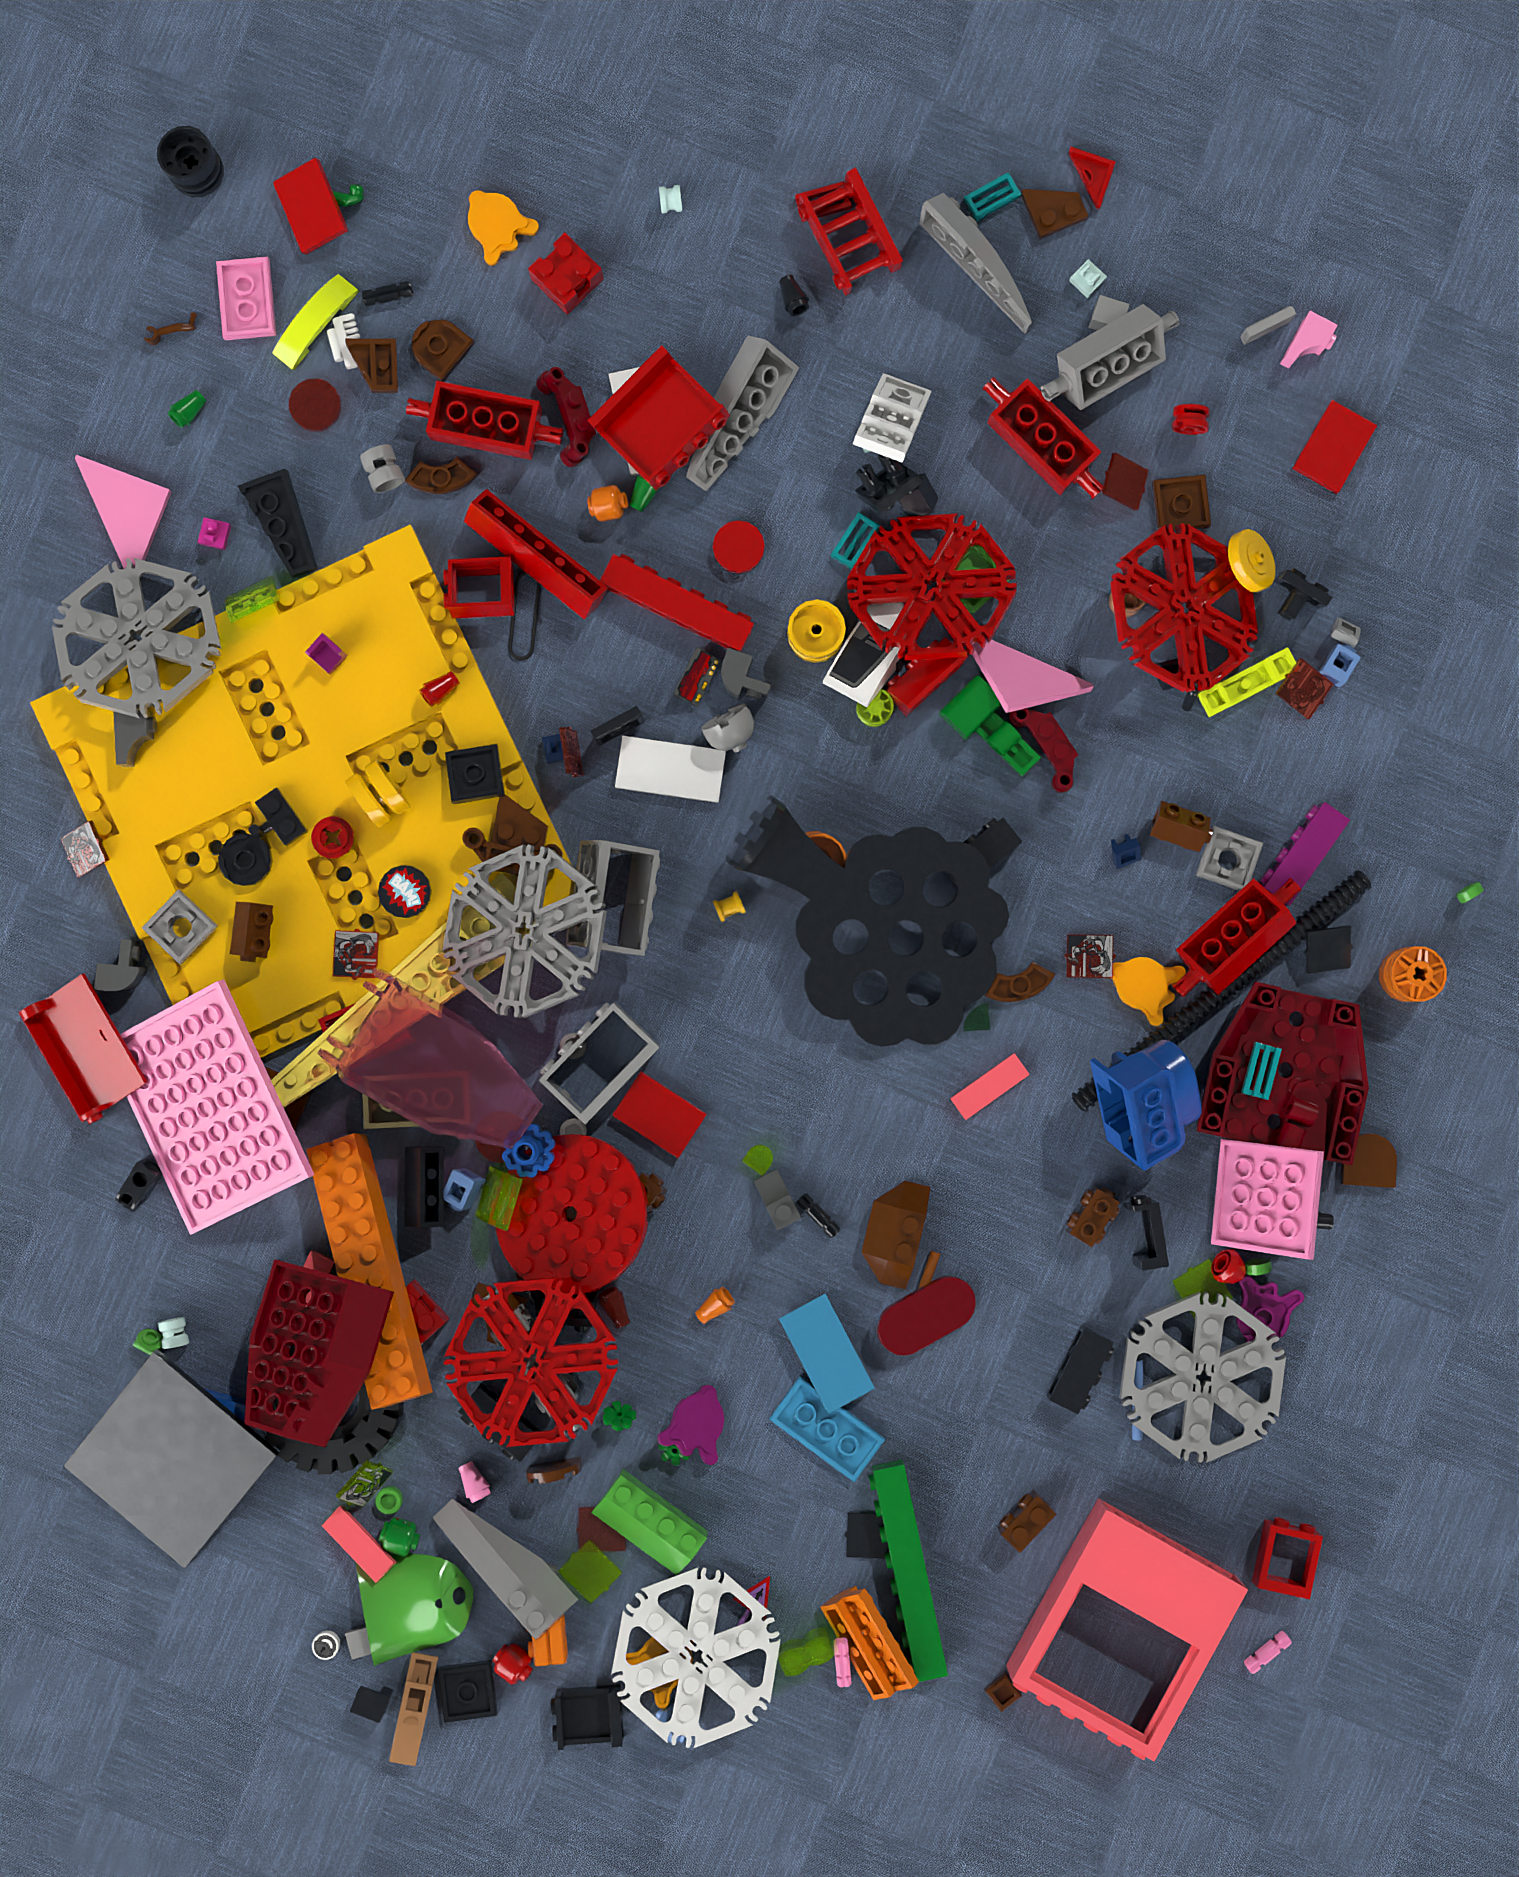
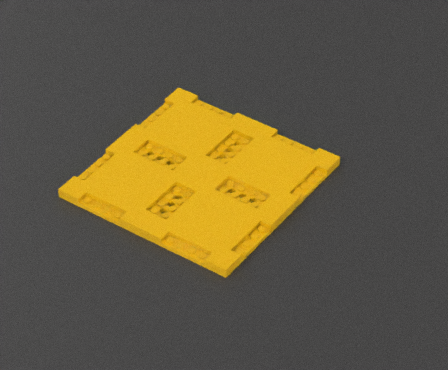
M411 524L363 546V550L274 592L270 593L267 591L216 615L222 650L217 648L221 653L220 657L212 655L208 658L209 661L215 663L216 668L211 669L213 673L169 711H164L163 703L160 704L162 707V714L160 715L157 714L154 706L147 709L156 718L157 731L154 732V740L146 741L139 748L135 757L134 767L124 768L116 765L114 711L81 703L73 694L79 689V686H74L71 690L64 686L30 702L51 749L56 752L97 840V844L104 857L103 862L139 939L143 940L172 1005L224 979L260 1058L322 1030L318 1019L355 1004L447 922L452 889L462 895V892L456 889L455 884L458 883L466 887L469 883L468 878L463 874L467 872L476 877L473 871L468 868L478 865L482 861L473 849L465 846L462 836L468 828L474 827L481 830L485 839L491 842L499 797L452 804L445 752L497 744L505 795L549 826L546 845H557L562 850V858L571 864L456 618L452 619L449 609L444 608V592ZM204 621L177 634L200 639L206 633ZM321 633L326 635L348 655L331 675L305 653ZM156 658L162 690L172 689L191 672V667ZM128 665L97 689L98 693L121 700L129 699L133 691ZM452 671L460 684L449 693L439 706L435 704L433 707H430L421 696L419 690L423 687L424 683ZM257 679L262 680L264 684L262 691L253 693L250 688L251 683ZM272 703L275 708L274 713L268 717L263 716L261 712L263 705ZM278 726H283L286 731L284 738L281 740H275L272 735L274 728ZM428 741H434L437 744V750L432 755H426L423 751V746ZM405 752H410L413 755V762L409 766H402L400 763V756ZM375 759L380 764L386 763L389 765V773L396 780L410 804V808L400 815L394 813L385 804L391 815V821L382 828H378L368 817L345 783L348 778L357 773L362 775L371 784L365 774V766ZM277 787L308 832L288 846L283 844L274 830H271L263 837H259L267 843L272 852L273 863L271 871L264 880L256 885L242 886L234 884L226 879L219 869V855L212 854L211 845L215 841H220L224 844L226 840L234 836L239 830H244L247 834H250L249 827L251 825L260 826L266 822V818L255 802ZM335 816L349 823L354 831V844L350 848L349 853L340 858L332 859L321 856L314 849L311 840L314 826L323 818ZM325 830L329 836L327 844L333 842L341 845L337 838L339 835L338 831L332 833ZM474 835L471 838L472 844L479 841L478 835ZM196 852L200 857V861L196 866L191 867L187 863V857L190 853ZM401 865L413 866L422 871L429 879L432 888V895L427 908L419 915L410 918L396 917L387 912L380 903L378 896L379 883L384 874L390 869ZM348 867L352 875L348 881L343 882L339 879L338 872L341 868ZM557 868L551 869L548 873L543 907L573 895L574 881ZM492 872L488 878L489 883L501 872ZM503 873L517 887L518 876ZM178 889L185 893L218 925L217 929L183 964H179L142 929ZM355 890L360 891L363 896L362 902L358 905H352L349 901L351 892ZM236 901L273 905V922L270 929V948L267 958L256 957V962L240 961V955L230 954ZM365 914H370L374 919L372 927L364 929L360 924V919ZM186 918L177 919L173 925L174 933L179 937H185L192 929L191 923ZM336 931L377 933V943H374V949L376 950H374V953L368 956L358 955L366 953V947L364 943L354 945L355 952L357 950V953L353 957L376 959V962L352 961L355 969L358 966H363L364 969L375 970V973H362L361 975L359 973L358 976H355L356 972H347L352 973L353 976L334 975ZM349 942L345 944L344 948L346 949V947L350 946L351 943ZM344 951V956L348 958L349 955ZM339 960L344 965V968H346V961Z

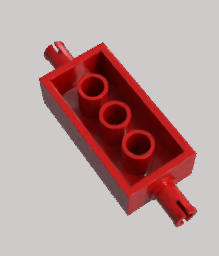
M995 377L991 378V382H987L983 390L999 405L990 414L987 424L1060 496L1073 483H1078L1094 499L1105 486L1089 472V467L1098 459L1102 451L1051 401H1047L1041 391L1028 378L1011 393Z
M436 381L432 402L408 398L407 401L409 404L406 406L407 415L428 418L426 433L430 440L528 460H532L535 443L538 440L561 445L562 442L560 438L563 437V428L541 425L542 407L540 402L536 400Z
M1253 878L1176 949L1180 958L1188 966L1189 971L1172 987L1184 998L1199 982H1205L1219 995L1297 924L1285 904L1302 890L1295 881L1293 882L1292 878H1289L1277 891L1270 893Z

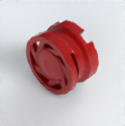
M1182 404L1173 408V416L1175 417L1171 428L1173 432L1185 435H1198L1208 432L1209 423L1207 418L1210 416V409L1199 404Z

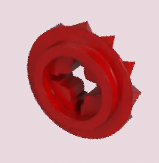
M335 816L323 818L313 828L311 835L313 847L323 857L340 858L349 853L350 848L354 844V831L349 823L342 818ZM325 830L332 833L338 831L339 835L337 838L341 845L333 842L327 844L329 836Z

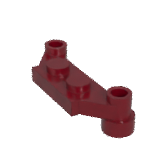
M552 367L549 371H544L537 378L536 385L543 394L549 395L553 392L555 394L570 440V444L561 451L560 458L565 466L574 468L582 462L583 457L588 453L590 440L597 434L592 425L587 421L591 416L581 386H575L569 381L559 367Z
M1027 708L1010 712L1008 715L1009 723L1015 728L1027 727L1055 769L1056 774L1051 780L1053 790L1058 793L1069 791L1073 786L1074 759L1079 755L1051 712L1043 714ZM1022 712L1024 719H1019L1016 713ZM1060 777L1066 778L1067 785L1060 783Z

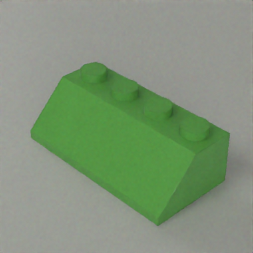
M624 1469L621 1470L591 1512L675 1575H678L693 1559L708 1535L706 1529Z

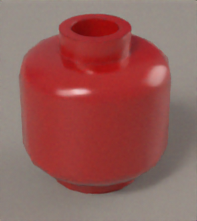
M512 1643L509 1646L504 1644L493 1659V1663H495L494 1672L511 1685L516 1684L519 1680L525 1682L533 1671V1668L530 1666L533 1658L529 1657L528 1652L516 1643Z

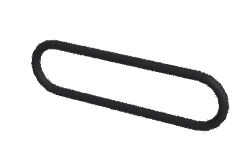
M525 571L522 572V573H520V574L517 576L516 581H515V588H514V614H515V615H516V605H517V596H518L519 581H520V579H521L524 575H529V574H527ZM538 582L530 651L523 657L516 656L512 651L515 616H511L508 650L510 655L519 661L528 659L534 651L541 584Z

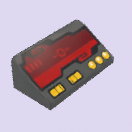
M696 647L674 691V696L698 707L721 660Z

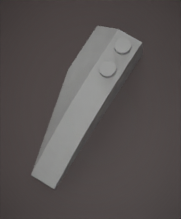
M944 193L924 202L919 224L1024 334L1028 333L1032 321L1023 298L999 255L978 229L976 221L971 216L966 217L960 210L958 202L952 197L948 198Z
M747 336L714 397L719 404L726 408L731 416L721 429L716 430L709 437L705 446L697 449L692 454L686 476L705 491L709 489L728 467L727 462L732 456H737L742 451V445L750 436L754 437L760 430L758 426L765 418L769 419L774 414L799 369L795 363L767 340Z
M451 1499L433 1517L475 1571L535 1639L540 1638L579 1600L542 1558L484 1521L454 1499Z

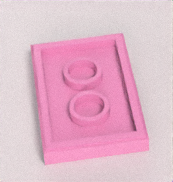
M268 256L216 261L223 339L236 340L276 336L271 269Z

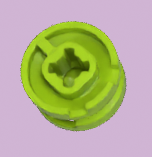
M883 689L878 692L868 707L858 702L856 705L858 718L862 723L870 727H878L885 724L890 719L894 709L892 697Z

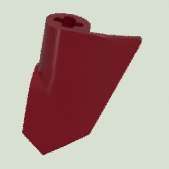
M1313 1079L1295 1083L1285 1107L1284 1117L1286 1119L1275 1144L1283 1147L1323 1151L1324 1162L1327 1103Z

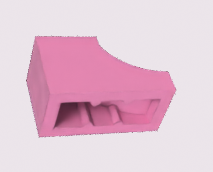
M1309 311L1300 324L1280 364L1289 369L1296 359L1305 354L1315 353L1319 356L1325 348L1329 350L1337 335L1333 334L1337 324Z

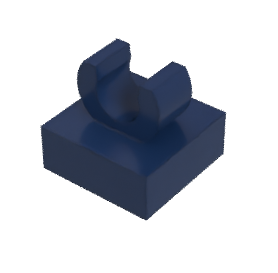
M560 734L542 737L548 764L569 760L564 758V755H573L566 741L565 750H569V752L566 753L564 751Z
M1125 834L1124 842L1121 844H1117L1115 839L1111 840L1113 863L1117 869L1141 860L1140 844L1136 838L1131 839L1128 834Z

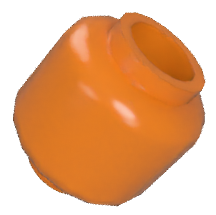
M609 485L593 489L591 496H588L587 504L590 515L600 522L620 519L624 514V508L628 507V500L625 492L621 493L617 486Z

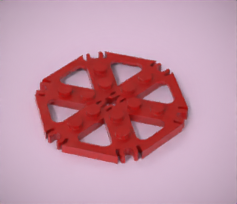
M958 513L897 517V522L894 519L890 520L892 531H886L882 526L879 527L880 536L876 530L874 531L847 577V589H855L857 591L855 593H847L850 608L881 650L886 643L885 650L888 654L893 647L900 648L898 651L899 659L903 658L904 655L905 660L967 657V652L970 655L974 654V647L971 645L974 642L979 643L982 648L985 647V639L990 643L1016 596L1017 583L1007 582V580L1016 579L1015 567L981 523L977 530L976 520H973L970 526H964L965 516L961 515L958 518ZM917 530H944L946 534L931 560H929L913 539L911 533ZM973 545L981 546L996 565L995 568L957 570L969 548ZM879 551H886L904 574L866 576L865 572L875 555ZM936 579V588L933 587L927 593V585H931ZM994 597L998 600L999 604L986 625L980 626L960 599ZM906 602L890 631H882L867 612L868 607L872 604ZM932 613L936 615L954 641L950 646L921 648L917 645L916 641Z
M1184 523L1175 526L1176 533L1173 531L1172 524H1165L1120 557L1119 560L1121 561L1116 563V566L1123 572V575L1119 572L1113 574L1111 577L1113 581L1110 582L1118 643L1127 638L1128 641L1124 642L1121 648L1125 649L1129 646L1133 648V655L1128 659L1132 661L1140 657L1137 663L1133 665L1182 692L1194 691V682L1197 684L1198 692L1212 688L1251 655H1247L1248 653L1253 652V648L1249 647L1246 642L1257 640L1255 634H1258L1253 592L1243 587L1235 577L1229 563L1227 546L1189 524L1184 525ZM1191 544L1213 555L1216 560L1215 567L1197 581L1195 580ZM1154 545L1161 547L1163 550L1167 580L1137 563L1138 558ZM1230 589H1234L1239 598L1241 621L1238 622L1210 605ZM1126 593H1130L1159 609V611L1138 628L1132 629L1127 623L1124 596ZM1183 603H1186V608L1189 610L1184 613V607L1181 606ZM1172 635H1175L1179 670L1176 674L1153 663L1150 658L1151 652ZM1203 635L1226 647L1229 654L1228 658L1212 672L1208 671Z
M556 1277L494 1282L493 1285L498 1290L497 1294L493 1286H487L486 1289L490 1294L489 1299H483L477 1293L475 1300L480 1304L479 1307L471 1298L444 1357L448 1355L456 1357L448 1358L444 1361V1365L452 1364L455 1367V1372L446 1374L445 1379L453 1380L457 1378L455 1382H447V1386L481 1435L484 1434L486 1426L490 1427L486 1434L487 1439H490L493 1432L497 1431L501 1434L500 1445L505 1443L508 1436H510V1442L506 1447L568 1442L570 1439L567 1437L565 1430H567L571 1438H576L577 1434L573 1430V1426L579 1424L586 1431L588 1423L583 1417L592 1425L617 1372L618 1367H607V1364L616 1365L619 1363V1359H611L607 1353L609 1350H616L618 1346L614 1343L605 1344L609 1341H616V1338L581 1288L576 1298L573 1297L576 1285H573L569 1292L562 1291L563 1279L557 1282L555 1288L552 1286ZM540 1290L545 1294V1301L529 1333L508 1303V1297L513 1292ZM575 1308L581 1309L597 1332L596 1339L592 1342L555 1345L569 1312ZM483 1317L505 1350L470 1353L464 1349L463 1342L475 1318ZM529 1344H530L531 1347H530V1350H529V1352H528V1351H526V1350H527V1348H528V1346H529ZM537 1348L538 1352L536 1354L535 1361L539 1363V1365H533V1367L529 1369L526 1375L525 1372L527 1369L526 1366L528 1362L525 1361L524 1358H530ZM545 1351L546 1354L544 1358H541L543 1352ZM596 1370L601 1376L598 1387L590 1403L580 1405L558 1374ZM508 1378L494 1411L490 1414L481 1412L468 1393L467 1384L471 1381ZM533 1390L556 1422L552 1430L523 1432L518 1426V1422Z

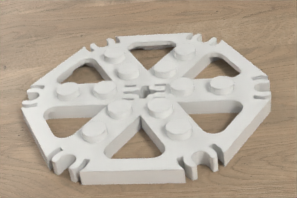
M697 1567L640 1589L647 1594V1599L641 1593L637 1592L635 1594L641 1604L638 1608H633L630 1604L626 1605L627 1610L634 1613L633 1617L626 1614L623 1610L612 1674L619 1671L623 1672V1675L619 1674L612 1679L613 1683L621 1680L626 1686L624 1690L617 1692V1695L622 1697L627 1693L630 1694L629 1697L620 1701L665 1742L668 1743L670 1732H673L672 1745L676 1744L678 1736L684 1735L687 1739V1748L691 1745V1736H695L694 1748L752 1726L753 1724L745 1718L746 1715L752 1721L757 1722L758 1718L752 1713V1710L755 1706H760L764 1710L767 1709L766 1704L759 1700L760 1697H763L770 1703L781 1640L769 1642V1638L773 1639L779 1635L778 1631L769 1633L766 1629L769 1623L775 1621L773 1617H768L764 1621L761 1619L767 1614H772L725 1572L722 1583L718 1582L721 1576L720 1570H716L714 1579H707L705 1576L706 1568L704 1567L701 1570V1579H697L699 1568ZM685 1584L690 1585L694 1590L688 1629L683 1627L658 1604V1597L661 1593ZM730 1592L751 1610L752 1618L746 1623L714 1634L720 1597L723 1593ZM636 1626L642 1627L669 1652L635 1665L629 1664L626 1660V1652L631 1629ZM690 1640H692L693 1642H695L697 1645H696V1646L693 1645V1644L690 1642ZM685 1646L695 1652L700 1649L703 1652L701 1657L708 1666L706 1667L698 1661L694 1664L691 1663V1655L685 1649ZM758 1648L763 1649L766 1652L767 1658L763 1681L758 1687H751L723 1662ZM682 1653L686 1657V1659H684L679 1654ZM707 1654L713 1658L712 1661L706 1656ZM696 1667H698L703 1673L701 1674L699 1671H697ZM679 1679L672 1718L668 1722H661L640 1703V1696L645 1691ZM705 1684L735 1710V1717L732 1721L710 1730H704L699 1726Z

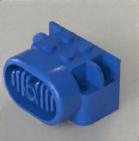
M1160 1040L1128 1057L1122 1052L1116 1051L1111 1056L1113 1065L1109 1068L1095 1058L1090 1060L1106 1140L1143 1171L1180 1150L1185 1142L1184 1127L1198 1120L1202 1113L1198 1082L1193 1066L1184 1052L1169 1040Z

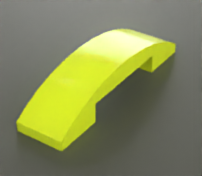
M339 274L329 280L313 295L292 320L273 350V355L290 369L294 370L308 354L309 345L339 309L343 311L359 290Z
M1287 647L1244 671L1217 683L1212 688L1198 693L1197 696L1208 717H1211L1287 678L1289 674H1293L1291 672H1296L1299 667Z

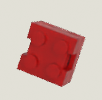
M564 232L553 243L554 250L545 259L539 257L528 268L531 280L568 315L604 280L602 268Z
M414 1279L406 1286L420 1344H422L450 1318Z

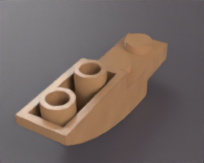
M412 1652L389 1762L416 1766L438 1656Z

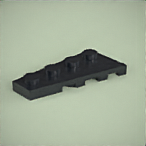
M282 469L238 485L237 487L245 496L252 512L262 524L265 534L271 539L275 546L274 549L292 577H298L317 570L318 566L288 470Z

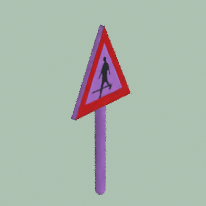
M770 1576L746 1590L766 1609L768 1606ZM734 1597L733 1600L747 1608L738 1622V1626L745 1623L751 1610L737 1597Z

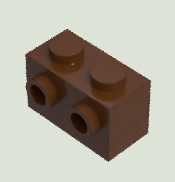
M1034 1489L1021 1497L1017 1503L1018 1506L1011 1513L1008 1512L1000 1520L997 1527L1001 1536L1019 1553L1057 1515L1053 1507Z

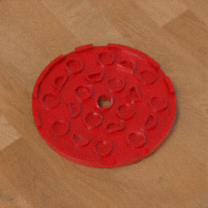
M580 1134L558 1135L552 1137L556 1143L555 1147L551 1150L555 1155V1160L551 1163L548 1170H539L535 1177H520L517 1169H509L496 1199V1234L507 1261L524 1280L556 1277L553 1282V1288H555L560 1279H563L562 1291L569 1292L572 1286L576 1285L574 1295L579 1294L580 1288L585 1294L599 1290L613 1280L618 1279L637 1257L643 1245L648 1227V1199L644 1184L635 1171L634 1165L616 1147L591 1136ZM529 1148L526 1152L532 1154V1149ZM569 1207H574L577 1211V1216L572 1222H569L565 1215V1210Z

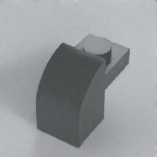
M728 648L721 668L723 685L728 693L739 699L742 690L747 691L746 695L757 700H760L761 697L767 698L771 685L747 677L753 662V656Z
M121 939L118 965L97 963L95 990L127 991L142 981L146 968L136 967V963L141 958V947L138 946L139 941Z

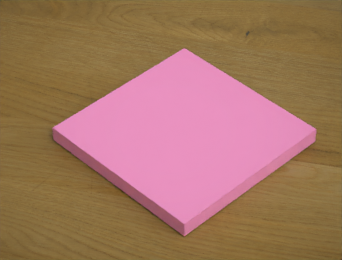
M1221 1139L1211 1244L1313 1260L1324 1152Z

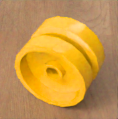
M816 599L804 602L796 607L790 616L787 631L789 646L795 655L804 661L819 663L829 660L842 647L846 630L844 617L837 607L827 601ZM816 628L821 629L819 634H814L812 631Z
M375 759L365 766V774L371 784L362 775L357 773L348 778L345 783L368 817L378 828H382L391 821V815L385 804L394 813L399 815L409 809L410 804L396 780Z

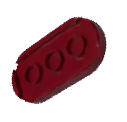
M953 1276L939 1277L890 1304L882 1311L879 1323L877 1324L879 1341L893 1354L902 1356L914 1354L965 1325L975 1311V1294L970 1285L962 1279Z

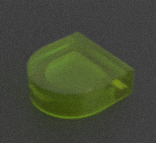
M757 1144L749 1149L742 1162L763 1176L772 1164L773 1154L767 1146Z

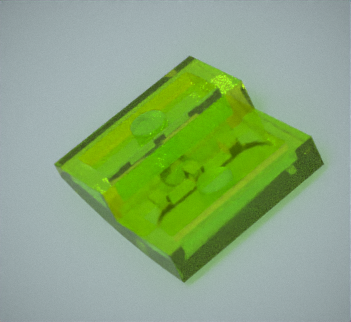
M273 575L225 597V606L231 623L280 600L281 596L276 588L277 582Z
M490 1166L475 1216L492 1226L507 1231L523 1179L515 1174L507 1173L501 1168Z

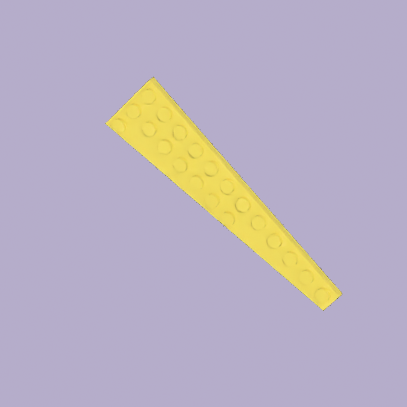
M501 872L489 884L514 904L516 887ZM468 905L463 910L459 936L462 941H466L497 926L474 907ZM447 922L271 1080L283 1108L467 989L451 976L459 971L451 972L448 970L449 967L455 965V957L446 959L443 956L446 953L442 950ZM525 924L524 928H519L518 933L522 934V938H524L525 934L530 933V929L526 928ZM505 955L476 967L473 972L474 978L479 981L504 965Z

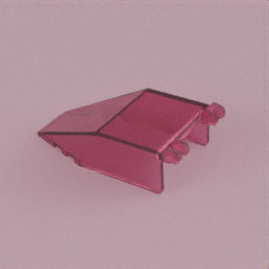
M374 968L372 971L374 976L387 982V987L382 991L375 984L365 981L363 986L377 995L379 999L348 1045L332 1035L328 1036L327 1041L332 1046L343 1051L339 1058L320 1048L317 1054L336 1069L344 1083L433 1134H446L456 1136L459 1139L466 1140L467 1138L485 1144L513 1149L514 1144L521 1139L543 1106L541 1101L496 1046L460 1015L392 974L379 968Z

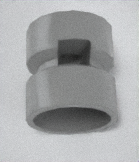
M379 445L361 454L360 460L364 470L370 473L368 480L373 492H387L405 482L400 466L395 465L397 458L391 445Z

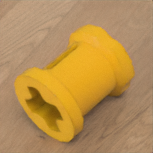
M737 891L733 892L732 896L723 900L713 901L721 922L725 921L726 917L738 912L745 913Z

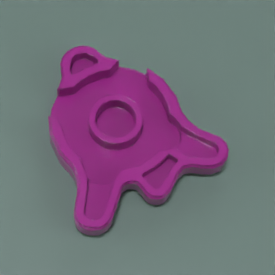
M1245 1275L1239 1281L1242 1291L1239 1306L1272 1329L1275 1333L1271 1335L1282 1338L1290 1324V1315L1304 1301V1294L1300 1290L1293 1289L1279 1296L1277 1294L1278 1286L1275 1282L1270 1281L1257 1284L1251 1276ZM1236 1317V1323L1245 1341L1254 1340L1256 1337L1254 1329Z
M703 1385L698 1391L687 1396L685 1399L682 1398L674 1409L671 1423L658 1434V1443L663 1446L675 1444L684 1456L691 1455L693 1450L697 1448L705 1464H715L718 1460L716 1442L724 1426V1413L717 1399L716 1389L711 1385Z

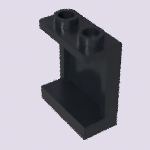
M1146 1195L1130 1197L1131 1201L1124 1202L1125 1208L1132 1212L1141 1211L1147 1252L1132 1254L1133 1265L1142 1271L1169 1267L1159 1202L1152 1200L1151 1197H1146Z
M621 1685L557 1689L555 1698H551V1714L556 1715L557 1725L552 1727L553 1742H558V1750H564L566 1745L611 1742L612 1747L623 1746L622 1702L620 1701L622 1699L621 1696L617 1695V1692L621 1691Z

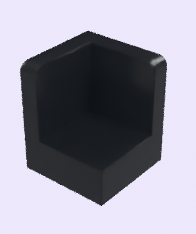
M925 473L919 474L923 483L917 486L913 493L899 500L908 516H924L934 511L938 495Z
M360 1686L350 1712L380 1723L393 1690L384 1686L381 1692H377Z

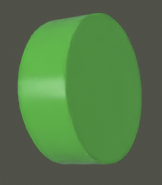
M1476 881L1457 892L1456 897L1462 904L1482 893L1484 888L1480 882Z
M1255 1258L1245 1262L1248 1275H1262L1272 1270L1271 1259Z
M395 1486L382 1488L375 1500L378 1510L384 1514L397 1512L403 1504L402 1492Z

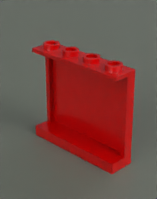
M661 345L587 421L657 490L669 482L671 475L678 468L687 464L690 456L697 449L705 446L709 437L716 430L721 429L731 415Z

